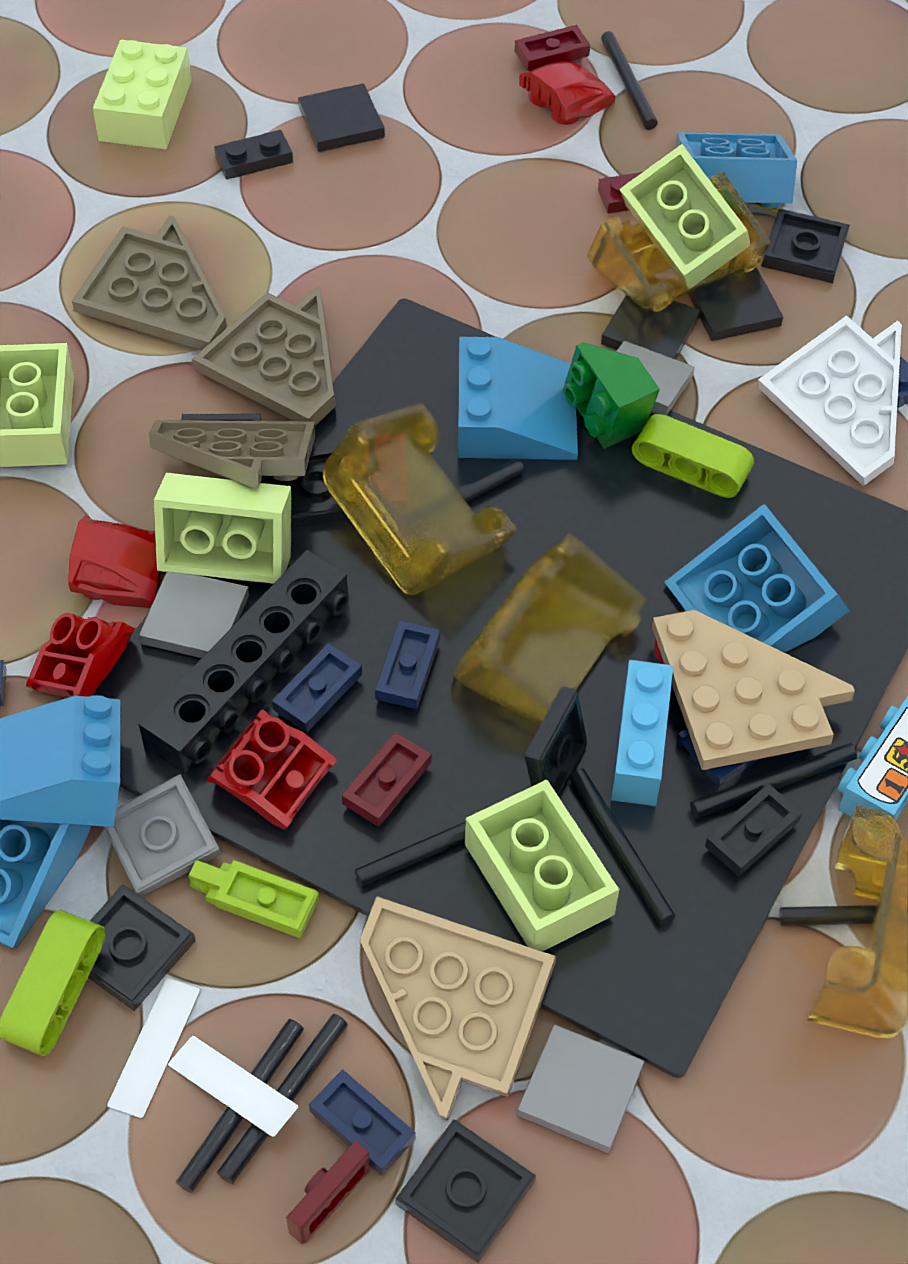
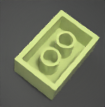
M135 40L119 41L93 106L98 141L167 150L192 81L187 47L145 43Z
M683 144L620 188L625 205L688 290L751 246L748 230Z
M67 343L0 345V467L68 465L74 372Z
M174 473L165 474L154 498L157 571L272 584L285 573L291 557V486L260 483L259 488L228 479Z
M548 780L542 781L466 818L465 845L528 947L544 951L615 915L619 888Z

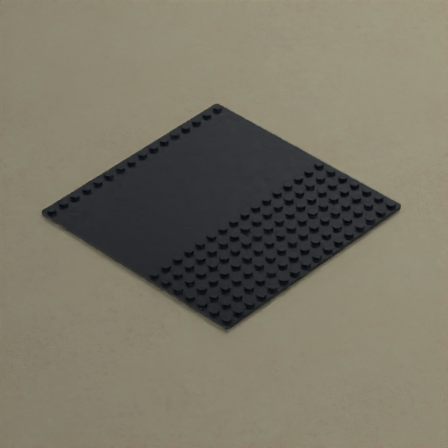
M400 299L335 379L333 385L336 407L315 425V440L312 451L350 445L364 504V516L291 527V557L287 569L308 550L347 574L349 601L339 615H333L323 625L318 638L311 644L307 643L296 654L291 667L284 673H278L269 683L264 696L255 703L251 702L241 713L236 726L228 733L223 732L212 744L207 757L201 763H194L185 774L144 748L138 724L201 658L141 644L139 634L147 618L146 616L135 629L124 652L112 670L91 695L103 696L109 699H120V787L140 796L181 774L212 835L368 917L376 897H380L527 946L467 849L465 842L365 886L359 884L355 875V869L465 822L467 817L530 788L531 784L524 754L561 686L577 689L588 744L573 772L581 768L586 770L676 916L671 922L659 925L569 779L559 798L619 888L614 916L542 951L554 955L556 962L540 1007L621 1050L644 1060L675 1078H681L687 1073L848 763L776 789L803 812L800 822L740 876H737L705 847L707 837L749 800L698 819L694 817L691 811L690 802L848 743H852L856 749L908 649V511L670 410L667 416L741 445L752 453L755 464L737 495L731 498L718 496L640 463L632 453V446L640 433L604 449L599 440L589 434L584 418L576 408L577 460L519 459L523 464L524 473L400 538L386 543L380 534L381 528L514 460L458 458L459 337L496 336L409 299ZM364 428L404 429L408 497L406 509H365ZM262 476L260 483L275 485L274 477ZM765 504L850 610L817 637L785 652L800 661L853 685L855 692L852 701L823 707L834 734L832 743L830 745L761 758L718 788L689 757L690 752L684 746L680 747L677 744L678 734L685 730L687 726L671 683L662 776L656 806L612 801L629 660L662 664L654 653L656 638L652 629L653 618L686 612L665 584V581ZM203 576L248 586L249 597L241 617L273 585L272 583ZM399 620L440 630V642L417 709L375 700V688ZM329 643L362 665V675L306 733L275 712L272 700ZM248 660V661H246V662L249 663V662H254V661H256V660ZM221 689L216 692H225L228 689ZM262 709L272 717L282 720L286 725L302 731L337 759L285 830L270 823L253 808L216 783L206 781L214 768ZM192 719L188 723H195L201 719ZM397 732L431 753L432 763L378 827L342 804V794L389 738Z

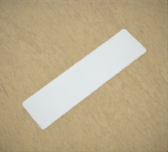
M169 978L165 979L107 1104L109 1108L138 1118L144 1117L200 993L199 988Z
M191 1036L168 1063L171 1068L272 1137L280 1131L298 1109L297 1104L195 1036Z

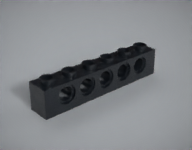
M306 550L138 724L144 748L183 774L194 763H201L209 754L212 744L222 733H228L236 726L241 713L250 703H255L264 696L269 683L278 673L286 672L293 664L296 654L307 643L311 644L318 638L323 625L333 615L337 616L344 610L349 601L347 574ZM248 660H256L254 662H246ZM221 689H228L225 692H216ZM192 719H201L195 723H188Z

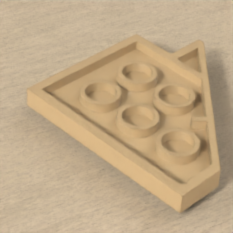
M696 610L653 618L652 629L664 664L673 665L671 683L702 770L830 745L832 743L834 734L823 707L852 701L855 692L853 685Z
M376 897L360 942L441 1119L449 1120L462 1081L509 1097L550 980L556 957Z

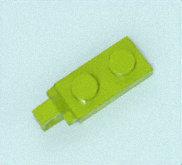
M196 860L188 875L190 888L206 894V901L215 905V907L300 939L319 901V892L317 890L233 860L232 864L223 862L220 868Z

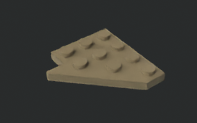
M173 216L167 218L156 236L122 227L72 300L73 310L76 313L199 350H203L227 327L226 316Z
M317 287L296 306L267 292L192 358L195 371L293 421H315V425H317L336 407L321 289Z
M155 420L149 432L150 448L247 486L259 488L262 476H273L274 479L280 481H291L299 476H305L315 440V421Z

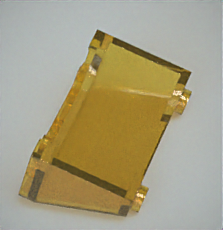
M725 172L712 176L709 180L748 230L751 246L688 290L639 223L632 226L628 220L621 222L618 216L601 223L587 253V257L594 268L644 310L653 309L654 312L664 309L676 298L742 269L745 272L755 269L763 262L764 258L762 255L766 252L771 241Z
M423 403L354 423L328 458L323 468L324 482L331 495L398 587L408 595H417L431 589L504 545L518 530L509 517L498 507H485L475 515L430 454L439 442L440 433L435 419Z
M568 533L538 557L527 569L451 674L465 687L541 725L561 686L577 689L608 642L619 633L627 636L638 625L642 618L638 612L647 599L576 537Z
M856 806L839 845L835 868L846 869L852 875L855 881L854 895L877 900L869 949L859 946H845L832 954L827 965L825 980L819 992L814 993L811 998L807 1021L877 1038H890L896 1036L908 1021V838L897 821L890 815L878 810Z

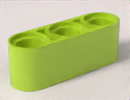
M654 414L649 418L632 446V453L640 463L725 498L737 495L755 464L752 453L743 446L662 414Z
M60 909L51 915L0 1018V1039L40 1056H46L52 1051L101 951L105 939L104 926Z

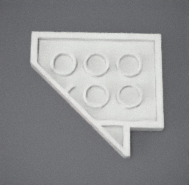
M846 315L759 378L758 388L862 486H865L894 464L902 324L896 321L879 335L872 338Z

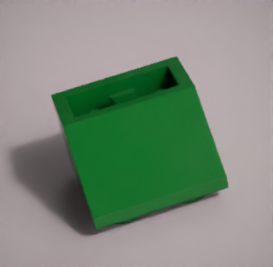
M582 342L576 345L563 390L568 403L573 407L576 406L584 418L589 434L597 438L605 449L642 431L648 421L660 388L639 358Z

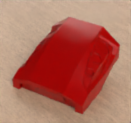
M563 60L519 74V86L529 91L530 102L539 107L552 108L553 120L562 125L575 123L579 116L591 117L615 103L614 93L603 81L582 65L572 61Z
M85 515L78 521L69 557L68 585L70 592L82 593L89 599H101L113 605L151 608L156 597L161 572L157 571L155 531L142 530L125 524L92 520L90 516Z
M70 613L60 615L52 625L50 640L42 645L25 686L32 690L65 698L72 696L90 697L124 652L135 628L121 621L108 623L97 617L84 619Z
M262 709L235 741L206 781L216 783L253 808L270 823L285 830L337 759L305 733L286 725L282 720L272 717Z

